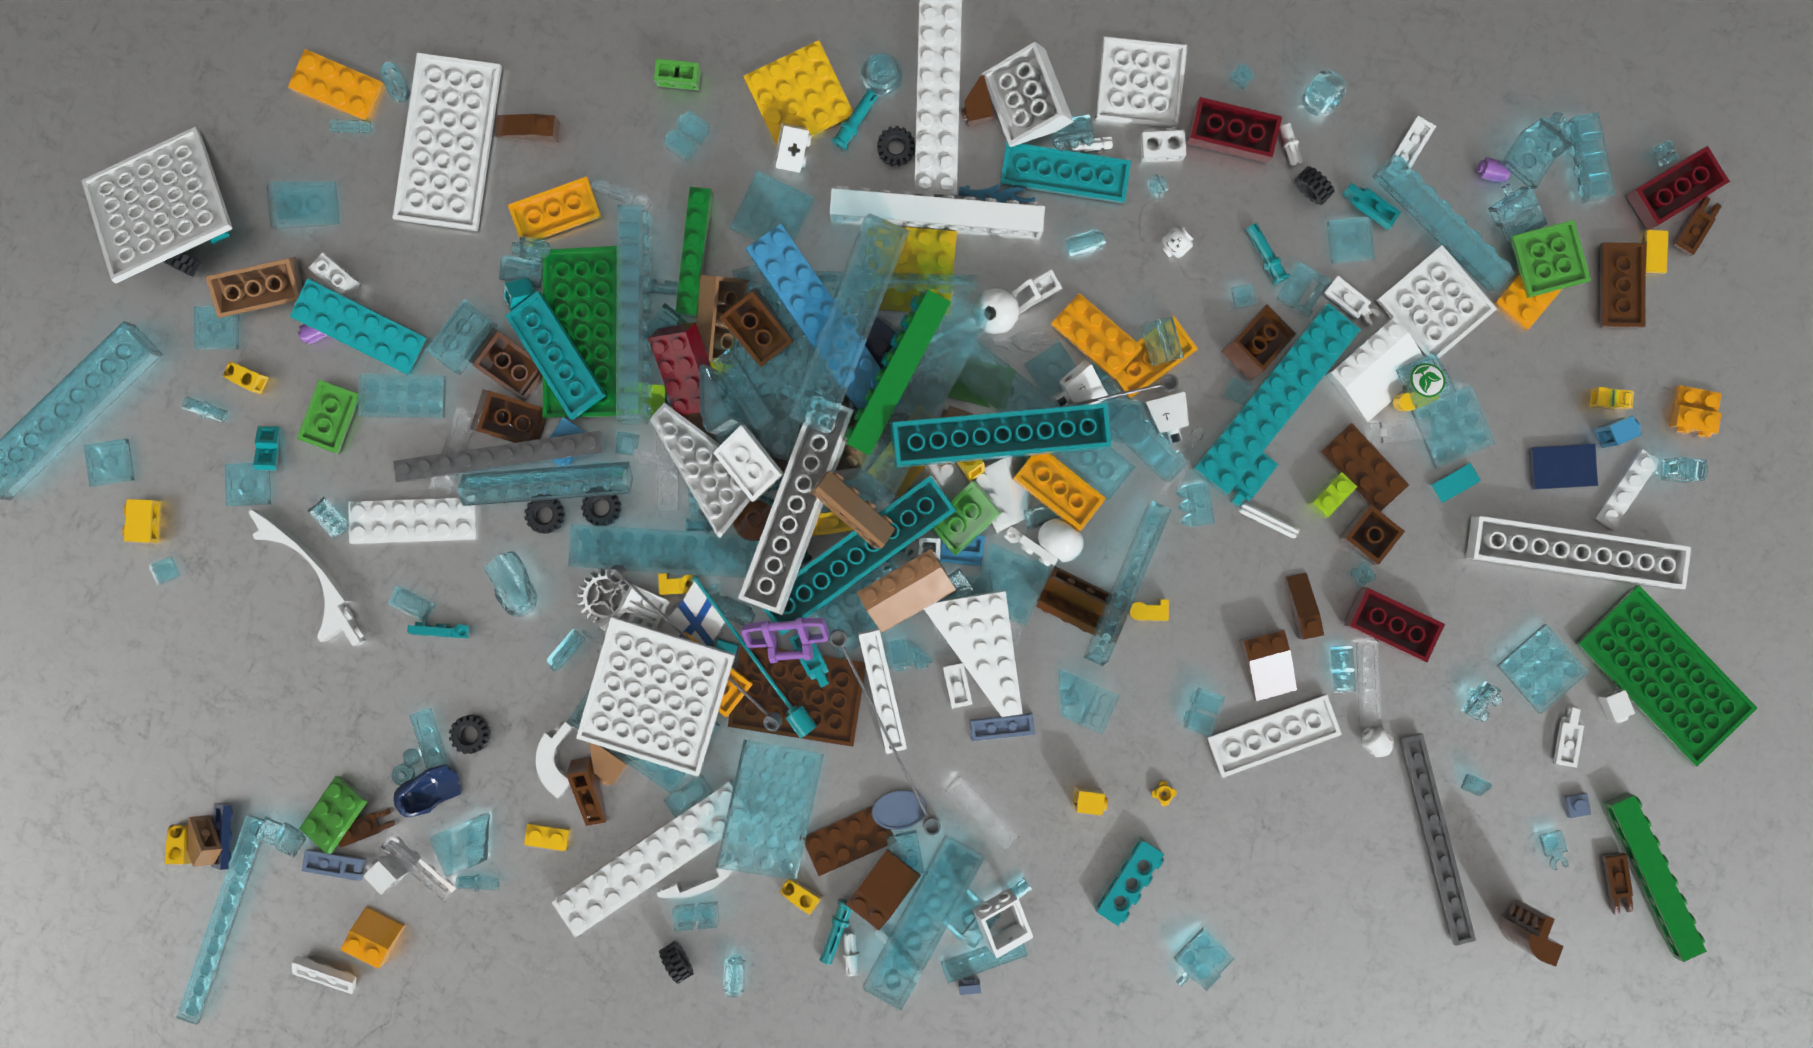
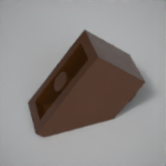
M985 75L979 77L964 101V108H961L963 121L967 120L968 127L992 122L994 118Z

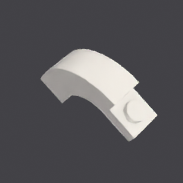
M570 720L565 723L560 722L553 730L556 733L555 735L550 731L546 732L541 738L536 751L538 776L545 788L556 798L561 797L570 787L566 776L567 772L563 770L558 761V750L561 743L576 726Z

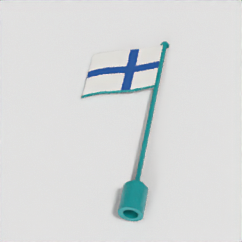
M693 576V584L684 600L668 619L683 633L686 631L701 644L707 646L714 642L724 623H726L789 708L786 712L788 716L785 719L801 739L815 729L817 725L803 706L798 708L797 705L792 707L698 580L699 576ZM667 621L664 622L660 631L678 637L682 636Z

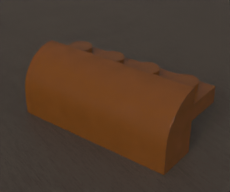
M1054 566L1038 597L1036 607L1045 613H1050L1060 618L1063 622L1070 623L1080 630L1113 645L1119 628L1128 614L1131 603Z
M1516 899L1515 903L1510 907L1509 919L1503 916L1500 917L1499 925L1503 936L1540 961L1556 967L1564 946L1548 937L1555 919Z

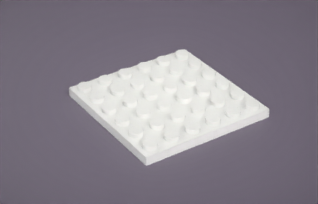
M197 127L191 128L81 180L108 272L114 283L123 281L233 229L201 132Z
M612 616L576 739L699 777L736 654Z

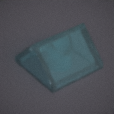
M967 889L941 922L958 940L975 949L984 937L972 909L984 901L970 889ZM998 913L986 920L989 930L1000 918L1001 914Z

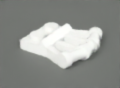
M632 584L664 614L670 602L668 599ZM629 586L623 600L619 603L618 609L609 617L603 619L599 626L602 630L607 631L610 618L612 616L620 618L626 612L627 615L624 620L632 622L636 616L640 618L638 624L646 626L647 622H649V628L657 630L662 616Z

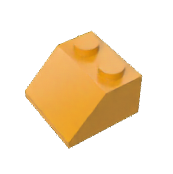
M365 907L350 929L340 950L379 969L386 964L405 925L376 910Z

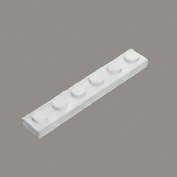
M875 628L859 632L858 636L876 711L896 751L907 749L880 630ZM880 726L886 754L893 753Z

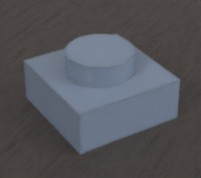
M1587 793L1564 796L1567 817L1575 818L1591 815Z
M974 977L963 978V981H958L960 995L981 993L980 980H975Z

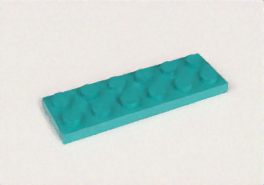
M1006 142L1000 184L1124 204L1131 160L1027 144H1018L1010 147L1008 142Z
M307 278L289 316L407 375L411 373L428 338L311 278Z
M536 291L505 315L570 419L574 420L606 396L541 292Z

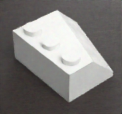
M1025 456L1003 458L985 467V472L972 480L976 481L1002 512L991 523L995 533L1033 515L1031 493L1013 480L1026 463Z

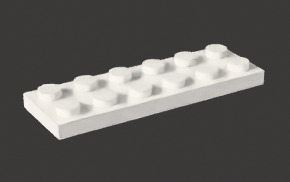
M476 497L348 502L349 544L478 540Z
M1324 694L1206 738L1220 776L1223 778L1342 734L1328 695Z

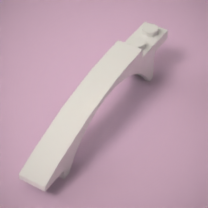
M1050 270L1034 280L1029 279L1011 293L1018 300L1019 314L1063 288L1053 270ZM990 306V313L995 318L996 310ZM972 316L934 335L923 354L926 359L916 370L987 332L976 324L975 317Z
M250 510L248 513L259 529L252 534L255 540L275 541L291 547L300 553L316 571L323 588L325 601L324 617L317 635L319 642L328 641L343 631L352 646L364 643L366 641L364 630L360 625H356L352 619L354 617L352 611L344 606L351 600L331 572L300 540L275 520L259 510Z

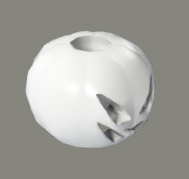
M994 287L985 289L978 295L973 305L976 324L990 334L1008 332L1019 318L1018 300L1004 288ZM990 306L996 310L995 318L990 313Z
M1058 518L1046 521L1039 529L1038 543L1061 561H1073L1080 555L1084 547V539L1080 532L1064 520Z

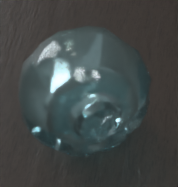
M1321 71L1303 94V106L1310 114L1316 117H1325L1331 114L1346 95L1347 85L1345 79L1334 71Z

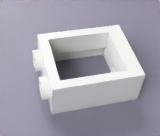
M1010 889L1000 892L997 896L972 909L987 947L996 958L1033 938L1019 899ZM1011 906L1017 923L992 937L986 920Z

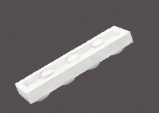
M1639 450L1593 520L1609 531H1613L1660 461L1645 450Z

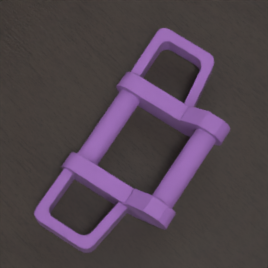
M797 618L795 621L772 623L770 621L744 624L741 631L748 648L768 647L770 663H777L778 660L802 658L804 660H812V643L826 642L829 638V631L823 618ZM808 626L820 627L822 634L811 635ZM797 629L803 650L778 652V643L774 631ZM762 630L765 639L751 638L749 632Z

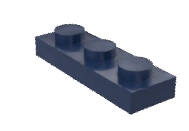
M214 803L213 824L222 846V851L211 867L219 870L229 869V863L231 862V852L229 849L232 840L230 828L233 810L231 808L232 805L225 803Z

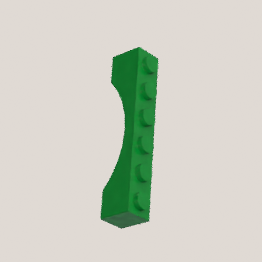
M689 187L675 313L681 317L697 318L700 276L703 275L705 246L714 197L712 190L708 188Z

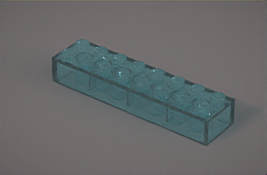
M945 834L863 984V989L866 992L902 1011L983 863L985 857L982 854Z

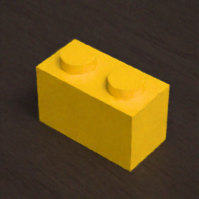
M126 499L123 509L125 525L122 528L125 542L158 543L161 501Z
M1075 786L1073 799L1075 811L1077 813L1102 816L1103 810H1107L1108 798L1105 797L1104 792L1098 788Z

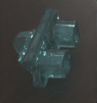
M520 237V242H512V255L536 262H543V258L549 255L551 249L547 241L530 237Z
M325 497L321 498L315 506L307 510L333 539L342 534L349 526V523Z
M1486 681L1482 686L1479 685L1476 690L1468 688L1466 692L1470 697L1461 711L1476 720L1486 722L1490 717V713L1486 710L1491 704L1496 707L1503 701L1499 694L1501 690Z

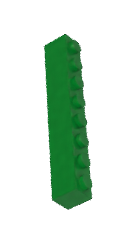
M929 289L924 293L920 292L915 301V304H917L915 311H910L905 320L907 324L905 330H900L895 338L896 347L894 350L890 349L884 361L887 364L883 370L880 368L874 379L877 382L874 388H869L864 397L867 400L864 407H859L854 416V419H856L854 426H849L844 435L846 445L867 456L871 455L951 303L949 300Z
M1624 793L1604 802L1603 804L1674 958L1685 962L1707 952L1704 946L1705 940L1695 927L1696 920L1686 907L1687 900L1677 888L1678 881L1676 877L1670 873L1668 868L1669 861L1659 849L1660 842L1650 829L1651 822L1641 810L1643 806L1640 799L1633 794Z

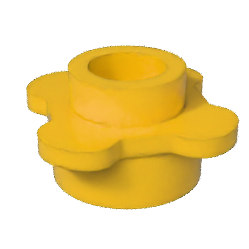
M1160 781L1157 789L1151 792V796L1157 798L1162 806L1169 805L1172 798L1177 795V791L1174 788H1170L1166 781Z

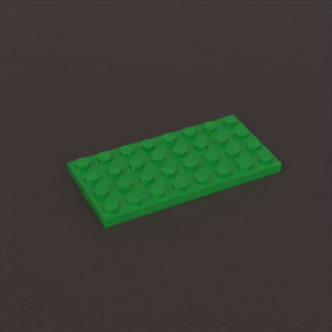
M604 246L543 250V296L606 394L604 398L577 418L625 416L624 247ZM543 377V418H569Z
M1636 585L1576 643L1619 689L1626 690L1630 701L1693 766L1698 767L1758 709L1640 585Z

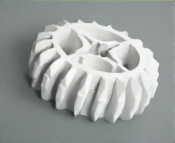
M610 568L606 569L605 575L602 569H598V576L591 572L590 577L592 580L587 577L583 579L587 586H579L580 589L584 590V593H577L578 597H583V601H579L578 605L585 604V608L581 609V612L589 611L586 616L587 619L595 616L593 620L595 624L599 622L600 618L602 621L611 615L602 614L595 610V607L603 604L613 613L617 609L615 603L616 596L622 591L623 600L628 590L627 587L629 585L623 581L617 584V587L610 590L601 583V580L608 579L607 572ZM595 585L597 597L591 602L590 594ZM603 593H612L609 602L607 600L600 601L602 596H604L602 595Z

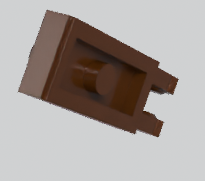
M1707 196L1699 202L1673 246L1689 256L1696 253L1715 222V217L1721 208V205L1716 203L1708 214L1705 213L1704 210L1710 201V198Z
M390 808L355 819L338 843L339 847L342 848L395 826V821H388L380 825L377 819L391 813Z
M1626 853L1603 855L1608 895L1613 914H1620L1619 898H1623L1626 912H1633V891Z

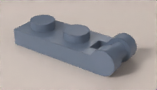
M306 849L301 871L360 881L363 878L361 871L362 866L365 865L366 858L336 853L327 854L324 851ZM348 864L354 865L353 871H347Z

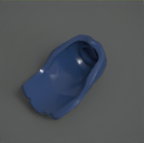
M447 764L428 768L414 779L404 782L396 789L393 797L395 808L402 816L407 818L430 813L440 803L461 795L462 789L459 784L458 773L449 768Z

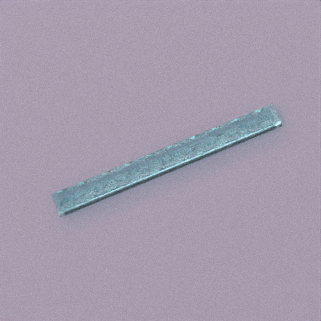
M250 814L246 815L229 864V869H227L176 1016L177 1019L195 1025L200 1023L269 824L268 820Z

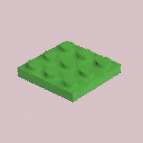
M1574 220L1510 237L1527 298L1591 281Z

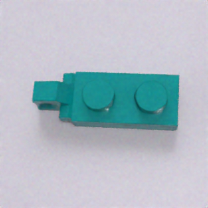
M1351 183L1342 194L1356 208L1387 230L1393 226L1401 211L1369 188H1358Z
M1262 452L1233 489L1237 493L1230 502L1240 506L1245 499L1250 501L1279 464Z
M415 622V625H408L407 633L420 636L469 639L470 626L457 624L455 627L449 628V624L436 623V627H428L426 622Z
M799 634L789 638L794 650H803ZM812 643L813 659L804 660L802 658L799 660L811 680L816 678L822 688L830 683L825 674L829 672L828 665L817 644Z

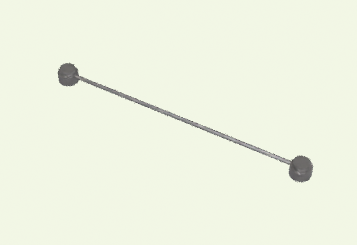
M1167 374L1162 377L1160 384L1060 407L1079 406L1161 387L1166 392H1171L1178 387L1179 381L1175 375Z
M614 565L608 570L607 577L612 583L619 584L624 580L685 639L691 640L626 579L627 571L624 566ZM729 676L728 680L767 715L763 720L764 726L770 731H777L782 725L781 714L778 712L768 713Z
M840 629L834 630L830 634V643L836 648H842L926 816L923 823L924 831L928 835L938 834L941 829L939 820L936 817H929L844 647L847 642L846 633Z

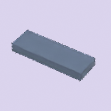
M1033 713L969 719L972 741L1035 735Z

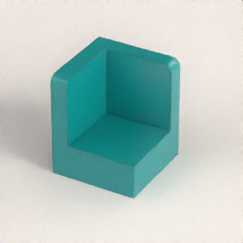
M529 278L504 282L503 297L510 311L536 292Z

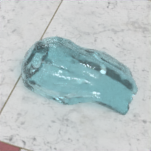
M514 551L494 557L495 560L491 561L490 565L487 564L484 570L491 580L495 597L499 604L512 616L522 617L529 614L536 607L537 592L529 579L524 563Z

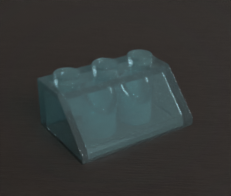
M463 300L426 350L451 371L461 375L470 364L468 361L492 328H497L498 324Z

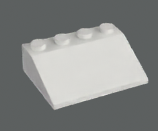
M1033 42L982 73V75H985L990 97L1010 147L1054 133L1074 122L1046 49L1038 43Z
M1392 317L1325 376L1363 419L1369 422L1397 394L1403 392L1411 384L1410 375L1414 367L1428 362L1409 332L1395 317Z

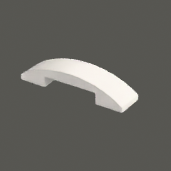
M735 858L718 865L716 868L718 875L684 889H682L680 882H676L659 889L657 896L667 899H680L706 892L725 880L736 868L739 859Z

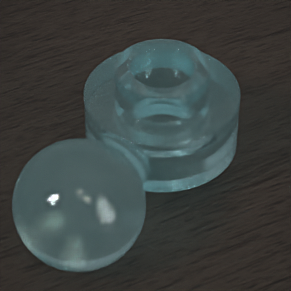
M407 749L402 756L404 763L399 764L393 769L391 777L395 784L400 786L404 782L414 779L415 771L412 765L418 763L420 759V754L416 749ZM399 773H403L405 778H400Z

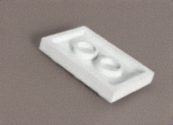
M745 424L740 425L713 452L752 502L757 501L784 475L783 471Z

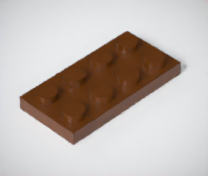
M1603 242L1600 244V328L1646 327V243Z
M1350 423L1320 451L1338 473L1342 472L1357 486L1355 491L1368 505H1373L1380 512L1409 486L1406 480L1353 423Z
M873 805L802 836L818 876L896 842L891 829L883 828L873 820L871 813Z

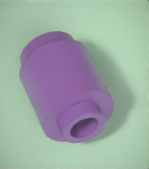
M1486 157L1479 162L1477 172H1479L1480 178L1497 183L1506 182L1511 174V166L1507 165L1506 162Z
M303 324L299 326L300 331H298V335L303 343L308 342L311 345L328 336L308 325Z

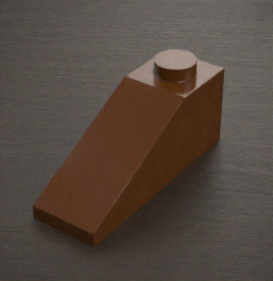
M496 115L495 137L558 143L560 122L554 115Z
M1307 573L1286 576L1298 639L1305 640L1324 636L1320 612Z
M591 756L571 760L566 776L585 825L606 823L607 819L600 783L597 780L598 776L594 774Z

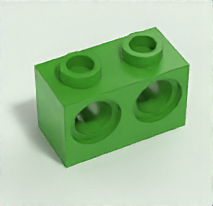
M656 59L654 81L658 87L699 91L701 77L699 63Z

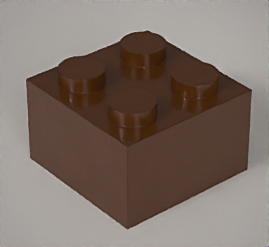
M1366 505L1339 539L1372 565H1379L1405 531L1373 505Z

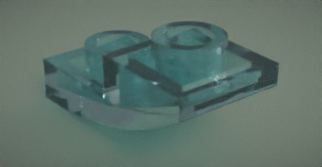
M1352 646L1331 647L1334 692H1356Z

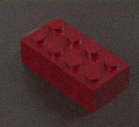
M1199 97L1195 104L1186 144L1268 163L1274 155L1282 116Z
M1706 146L1627 193L1626 197L1646 229L1650 230L1726 185L1730 180L1710 148Z
M696 322L658 328L648 337L673 409L680 415L713 411L723 399Z
M1361 587L1344 626L1420 662L1428 663L1445 624L1368 587Z

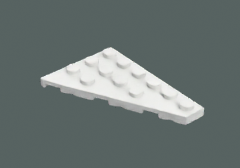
M663 403L650 421L714 532L721 538L750 502V499L714 455L713 452L720 444L667 404Z
M1005 590L943 599L925 608V612L1001 717L1023 714Z

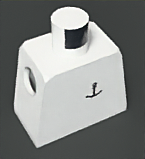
M1083 360L1059 381L1064 392L1054 397L1060 407L1069 403H1078L1108 395L1092 364ZM1096 401V402L1087 403V404H1083V405L1097 404V403H1099V402H1101V401Z
M1181 392L1145 402L1143 404L1157 435L1167 432L1170 444L1182 441L1179 429L1189 426L1186 393Z

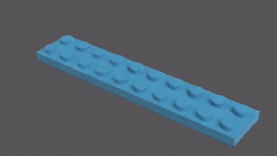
M780 224L746 247L745 250L856 410L859 407L863 408L867 401L864 397L869 388H874L877 382L874 379L880 367L785 228ZM901 398L898 404L896 405L895 409L904 404V401Z

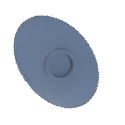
M894 791L883 795L874 803L871 811L873 820L878 825L891 830L910 828L919 823L925 816L915 794L909 791ZM919 796L925 809L927 810V806L924 799L921 796Z

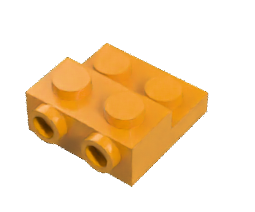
M1682 385L1677 386L1669 427L1676 428V432L1690 434V431L1697 432V436L1711 438V435L1718 434L1722 415L1718 411L1722 393Z

